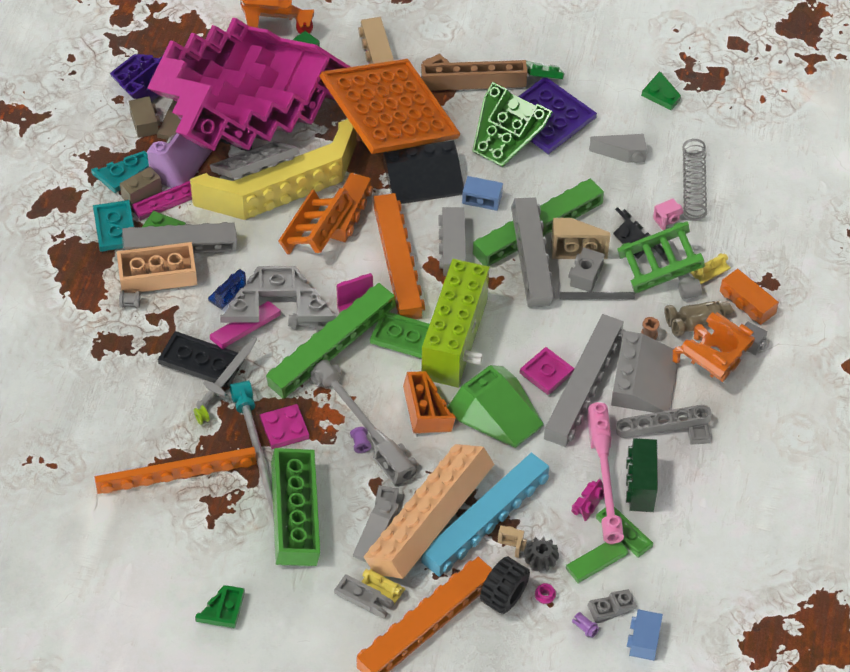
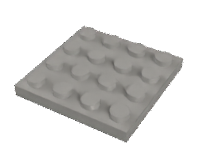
M274 141L210 164L212 172L237 180L243 178L245 173L251 172L253 174L261 171L262 167L276 166L281 160H293L294 156L300 153L296 146Z

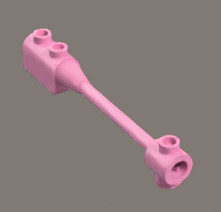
M597 402L588 407L587 421L591 448H596L601 464L607 516L601 521L603 540L608 544H616L624 539L622 519L615 515L608 463L609 448H611L612 440L607 405Z

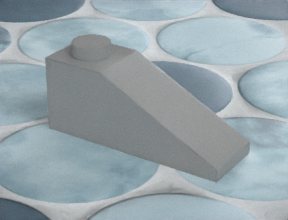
M644 134L590 137L589 150L591 152L627 163L645 162L647 148Z
M380 497L369 516L353 557L366 562L364 555L381 536V533L391 524L393 518L399 514V504Z

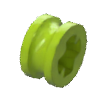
M201 405L200 409H193L195 418L200 425L204 421H210L209 414L204 405Z

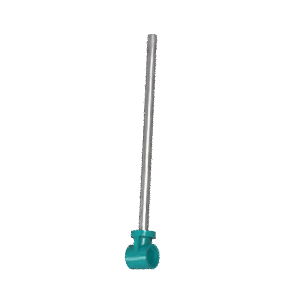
M249 380L230 384L232 401L236 403L237 412L244 414L273 517L272 484L251 413L255 408L252 386Z

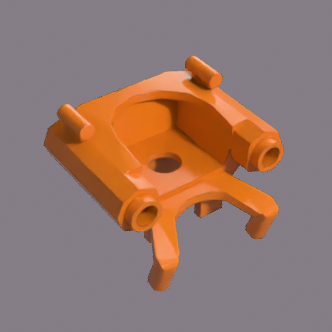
M712 312L706 322L714 330L713 334L711 335L702 324H697L694 327V339L701 340L702 337V341L697 343L693 339H686L682 346L673 349V362L679 363L680 354H684L692 359L691 363L693 365L697 363L711 373L710 377H716L721 382H724L731 371L733 372L741 361L739 357L743 355L742 351L746 352L755 341V338L752 336L754 332L743 324L738 327L718 312ZM711 347H717L720 349V351H717Z

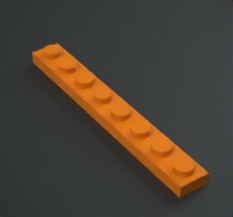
M250 447L94 476L97 493H110L122 489L128 490L138 486H149L154 483L170 482L181 478L187 479L197 475H209L219 471L250 467L251 465H257L255 448Z

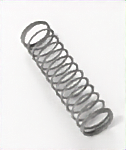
M689 139L682 146L683 214L692 221H698L707 216L706 145L700 139ZM692 141H698L702 143L704 146H689H698L703 148L702 151L693 150L689 152L686 151V149H688L689 147H684L686 146V144ZM699 157L703 159V160H701V161H689V160H687V159H689V158H699ZM689 163L703 164L702 166H688ZM690 168H694V169H696V168H702V169H703V170L700 171V172H699V171H693V172L688 171V169H690ZM691 173L703 174L701 177H689L688 175ZM690 179H702L703 181H702V182H693V183H691V182H689L688 180H690ZM690 184H702V185H703V187H701V188H699V187L691 188V187H688V186H689ZM692 189L703 190L702 193H690L688 191ZM690 195H703V196H704V197H702V198H694V199L689 198ZM692 200H702V201H704V202L701 203V204H691V203H688L689 201H692ZM690 207H701L702 209L693 210ZM704 209L705 212L701 215H691L686 210L701 211ZM686 213H687L688 215H690V216H695V217L702 216V217H699V218H691V217H688V216L686 215Z

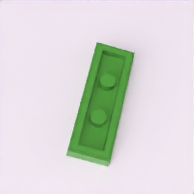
M606 507L596 514V519L600 523L607 516ZM614 507L615 515L622 519L624 539L621 542L639 558L653 547V542Z
M605 542L567 564L566 570L577 583H580L628 555V550L621 542L616 544Z

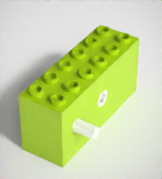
M452 258L422 345L421 371H426L433 382L459 388L467 362L479 365L482 362L483 354L472 352L471 349L488 300L489 266Z

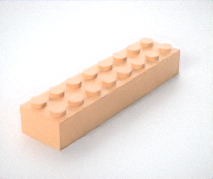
M455 444L450 449L449 453L439 462L435 470L427 477L422 486L416 490L413 497L404 505L400 513L393 518L391 524L381 533V536L364 555V559L373 571L382 576L404 579L495 465L484 447Z

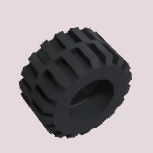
M509 556L504 557L493 567L487 576L480 593L481 602L497 612L505 614L517 603L529 581L530 570Z

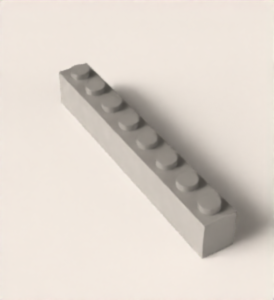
M605 314L601 315L545 427V440L566 447L569 440L572 441L574 439L575 427L580 426L583 419L582 413L583 411L587 412L590 405L589 399L595 396L597 391L596 385L598 382H602L605 373L603 371L605 368L608 369L611 363L610 356L611 354L615 355L618 348L617 342L623 338V332L625 331L623 329L624 321Z

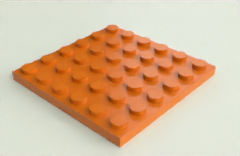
M408 59L322 71L320 74L321 80L371 154L458 139L460 136L456 126Z

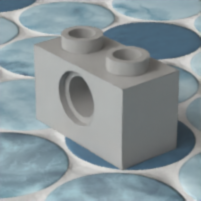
M583 247L581 254H577L575 258V267L570 269L568 278H571L570 286L592 292L602 270L605 254Z

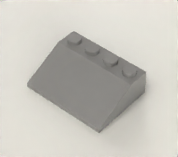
M624 331L611 406L652 413L670 410L677 363L673 362V348L644 334Z

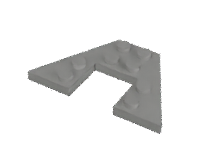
M258 266L254 274L247 280L245 287L241 288L236 294L235 300L230 302L226 312L220 315V323L259 322V297L296 296L297 322H329L336 318V314H333L328 309L327 303L320 299V295L314 288L308 285L307 279L300 274L296 266Z

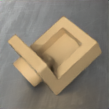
M500 525L498 543L516 547L515 557L519 558L520 552H524L527 540L524 539V531L511 526Z

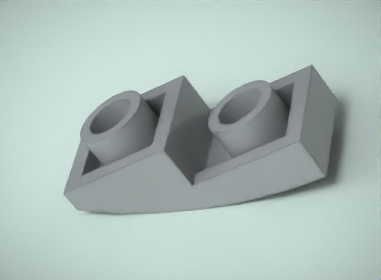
M629 589L611 592L608 597L590 600L587 605L595 622L623 615L637 607Z

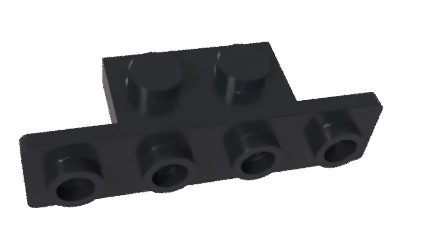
M618 207L615 209L626 220L613 233L622 244L633 243L651 236L648 232L644 234L641 231L643 227L637 221L633 223L630 220L632 216L625 209L623 211ZM660 244L653 246L656 252L667 261L668 258L663 247ZM643 250L633 255L639 259L645 252Z

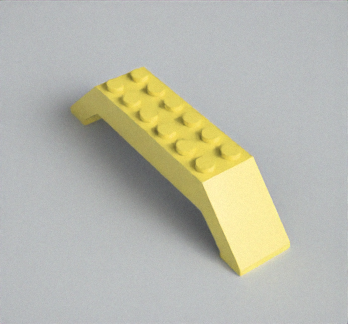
M346 119L338 122V131L331 144L299 155L293 160L281 162L276 166L263 169L234 181L212 177L207 173L190 179L192 203L195 207L246 220L299 198H304L309 195L311 190L319 192L327 187L337 185L343 181L357 144V132L350 121Z

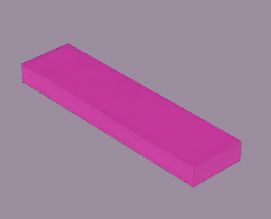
M190 181L132 204L133 211L141 221L148 218L153 211L160 213L192 200Z
M267 301L259 306V322L229 323L211 333L210 340L221 349H224L279 317L281 310L270 301Z

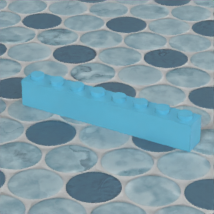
M531 452L431 543L421 556V563L439 577L444 572H449L458 559L462 560L470 548L476 547L482 537L490 534L500 521L503 522L513 509L519 508L522 501L526 497L532 496L540 484L543 485L547 482L549 478V465Z

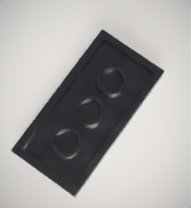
M174 331L158 358V364L215 383L237 356L238 352L227 348L221 349L218 345ZM243 362L223 385L224 387L229 388Z

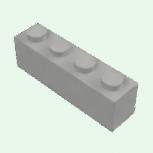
M442 207V215H438V225L442 226V229H439V240H442V243H439V254H443V258H439V269H443V276H447L452 258L466 261L464 207Z

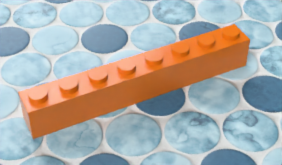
M395 193L374 196V212L392 291L395 295L397 313L412 319H422L425 303L424 299L420 300V296H422L421 286L416 283L418 281L417 270H413L415 262L414 257L410 256L411 244L406 241L408 239L407 228H403L405 220L404 215L400 214L401 202L396 199Z
M479 556L473 561H468L459 573H454L447 583L443 586H438L429 598L426 597L421 600L418 607L413 611H408L400 622L392 624L388 632L383 636H378L370 647L362 649L356 657L357 669L361 672L391 671L480 596L482 586L492 568Z

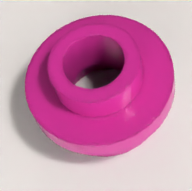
M543 583L536 588L535 598L540 603L548 604L555 599L556 591L550 584Z

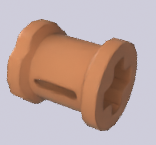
M654 317L645 318L642 322L643 329L641 334L656 340L658 337L657 329L660 323Z

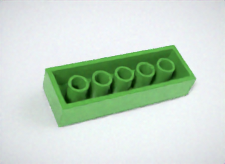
M274 448L271 469L275 564L317 566L320 556L315 450Z

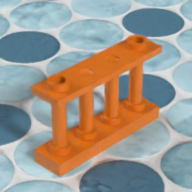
M339 188L333 198L320 199L315 190H311L278 240L287 254L292 252L296 244H310L315 253L322 252L354 202L346 188ZM321 206H328L325 211H318ZM320 218L316 224H310L312 219ZM312 231L309 236L301 237L304 232Z

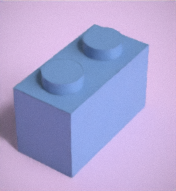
M467 176L462 193V204L498 211L503 193V183Z
M638 609L637 616H632L630 629H633L634 633L628 636L627 647L631 648L629 656L655 660L663 614Z

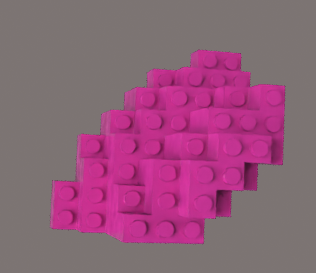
M232 18L226 32L212 25L206 39L191 33L185 47L170 40L149 83L148 89L162 97L170 98L177 102L172 112L182 118L176 129L177 134L202 148L215 151L220 138L239 148L250 150L255 138L270 142L276 130L291 133L297 121L312 125L324 98L334 99L320 78L321 72L349 68L351 66L318 45L280 38L267 29L251 27L237 18Z

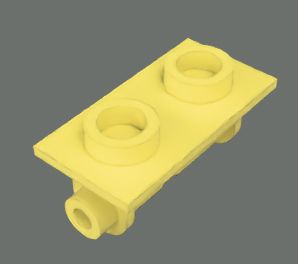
M720 253L714 259L706 262L705 267L690 273L695 279L699 280L700 284H703L731 269L726 263L728 256L725 253Z
M365 569L362 576L364 578L361 582L380 591L381 594L390 598L394 604L405 591V588L400 586V584L387 579L372 569Z

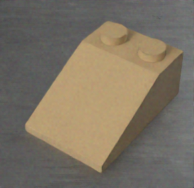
M553 218L551 236L552 259H575L577 254H581L583 247L605 254L604 259H608L610 232L573 218Z

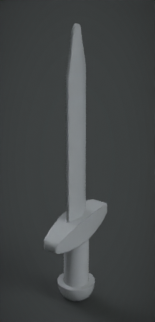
M254 337L241 349L215 383L210 381L203 382L209 391L201 401L198 400L196 404L198 409H200L201 405H204L207 409L208 403L215 395L223 398L227 396L222 389L223 385L251 352L257 337Z

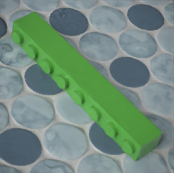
M590 178L540 205L541 213L539 217L540 221H543V236L552 232L553 218L576 219L603 204L604 191ZM513 221L507 222L504 226L492 230L489 234L473 242V255L485 266H491L518 251Z
M380 283L370 287L361 298H357L350 307L342 310L322 330L314 333L306 343L301 344L290 356H286L278 366L270 369L266 375L268 386L281 398L285 399L311 377V371H313L316 364L322 360H332L396 307L395 295Z

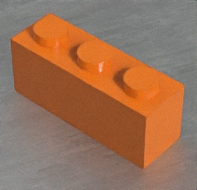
M738 268L722 279L720 287L722 295L731 300L737 308L743 310L758 324L762 325L776 314L779 302Z

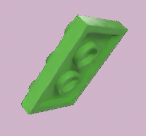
M388 312L378 321L370 338V343L422 359V345L430 324Z

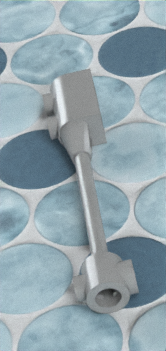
M322 360L316 364L313 371H311L312 381L315 385L332 386L371 434V438L376 445L373 459L392 483L396 486L412 478L417 470V461L413 457L408 459L405 455V446L402 443L397 445L393 440L377 430L339 384L338 380L341 374L339 365H332L328 360Z

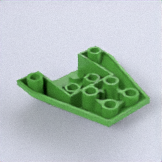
M492 82L483 98L472 151L503 167L545 127L553 112L539 104L529 103L511 94L508 89Z
M490 365L461 386L447 407L460 423L514 448L544 426L518 379L504 366Z

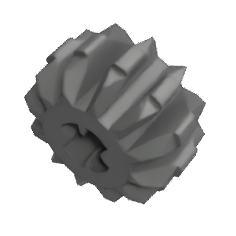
M544 536L541 540L535 537L533 542L528 541L527 547L524 549L526 564H530L531 569L537 567L539 572L542 568L548 572L550 567H554L557 559H559L557 545H553L552 539L545 541Z

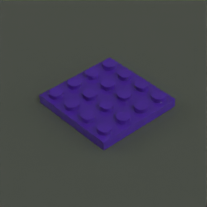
M543 77L518 96L529 103L539 104L553 112L545 127L531 140L533 144L547 154L554 151L597 116L594 110L547 77Z

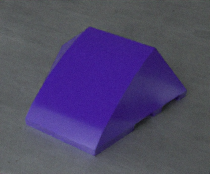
M134 54L110 72V75L132 98L150 97L152 102L160 95L149 90L148 86L162 57L153 58V55Z

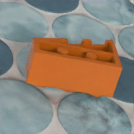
M407 372L403 389L413 433L452 432L456 417L446 407L447 403L437 393L438 389L427 372Z

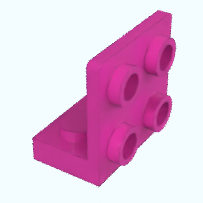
M371 273L343 281L336 285L337 309L339 313L350 307L357 298H361L370 287H373V275Z

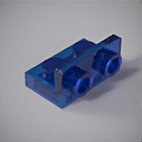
M239 269L234 274H231L208 297V301L222 310L235 298L239 290L245 287V272Z

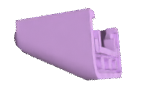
M176 133L170 143L158 141L150 146L147 151L149 167L161 177L162 185L173 188L190 181L212 150L202 148Z

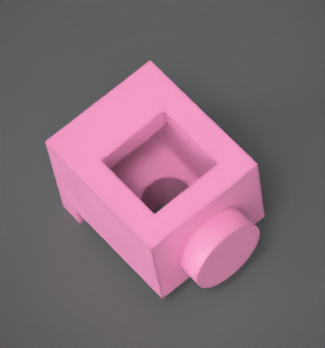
M670 199L654 207L653 219L664 230L666 225L673 224L679 220L680 215L683 214V208L674 199Z

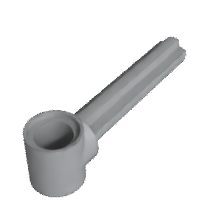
M668 240L676 260L681 261V256L674 242ZM689 273L678 277L680 280L678 284L679 293L683 300L702 295V288L698 279H694Z

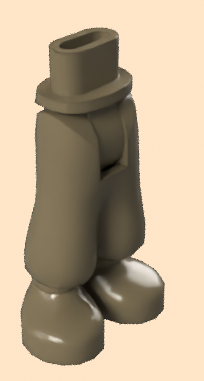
M712 301L681 307L679 312H677L673 305H667L664 309L666 322L676 337L682 336L686 331H694V327L697 324H702L703 326L709 324L706 320L712 312H718L725 318L727 315L733 314V308L728 301Z

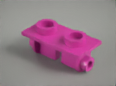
M598 479L597 482H589L581 493L582 497H579L572 505V513L575 515L582 514L584 521H587L599 502L604 498V488L601 479Z

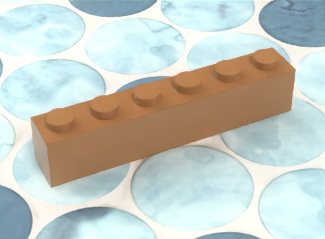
M526 60L421 64V78L430 91L489 89L492 82L504 88H521L527 85Z

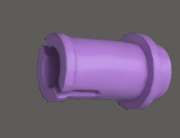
M581 612L574 616L576 620L572 619V623L583 630L587 637L593 638L599 631L598 624L590 621Z

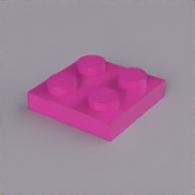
M545 347L520 368V374L549 395L572 375L575 368Z
M297 404L260 414V420L271 450L309 439L308 430Z

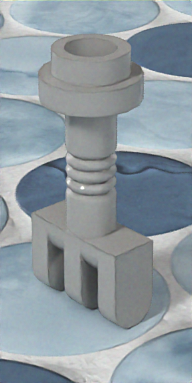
M295 313L289 315L288 326H291L292 329H296V325L317 327L316 332L322 330L328 323L297 322V314Z

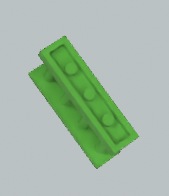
M688 222L676 223L669 229L633 243H625L620 248H617L620 259L627 258L634 274V279L630 281L635 294L705 267L702 254H694L686 236V233L690 232ZM679 237L687 258L677 261L668 240ZM662 244L670 263L663 268L658 266L651 247ZM643 250L652 269L650 273L645 275L641 274L633 255Z

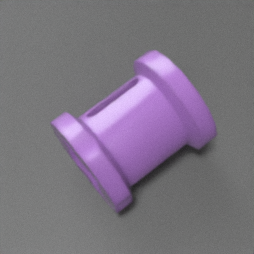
M356 427L350 432V437L353 438L355 444L354 451L357 453H365L371 449V443L367 439L368 431L364 427Z

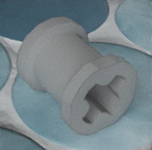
M120 291V308L124 306L140 308V291H136V293Z

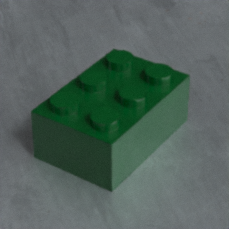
M633 438L632 446H628V457H626V469H628V474H626V486H628L626 503H629V511L654 512L658 491L657 439Z

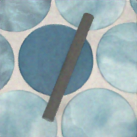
M559 292V299H635V292Z

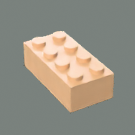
M192 242L117 251L121 291H124V293L197 285Z

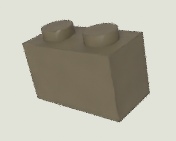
M150 97L130 100V114L137 137L157 134L158 126H161L159 115L155 116V113H157L155 103H151Z
M151 167L120 183L122 198L129 200L130 207L132 208V204L161 193V177Z

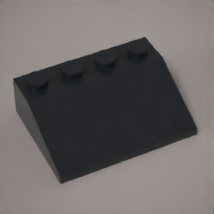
M454 140L383 152V166L390 193H395L396 199L400 200L401 204L462 195L464 185Z

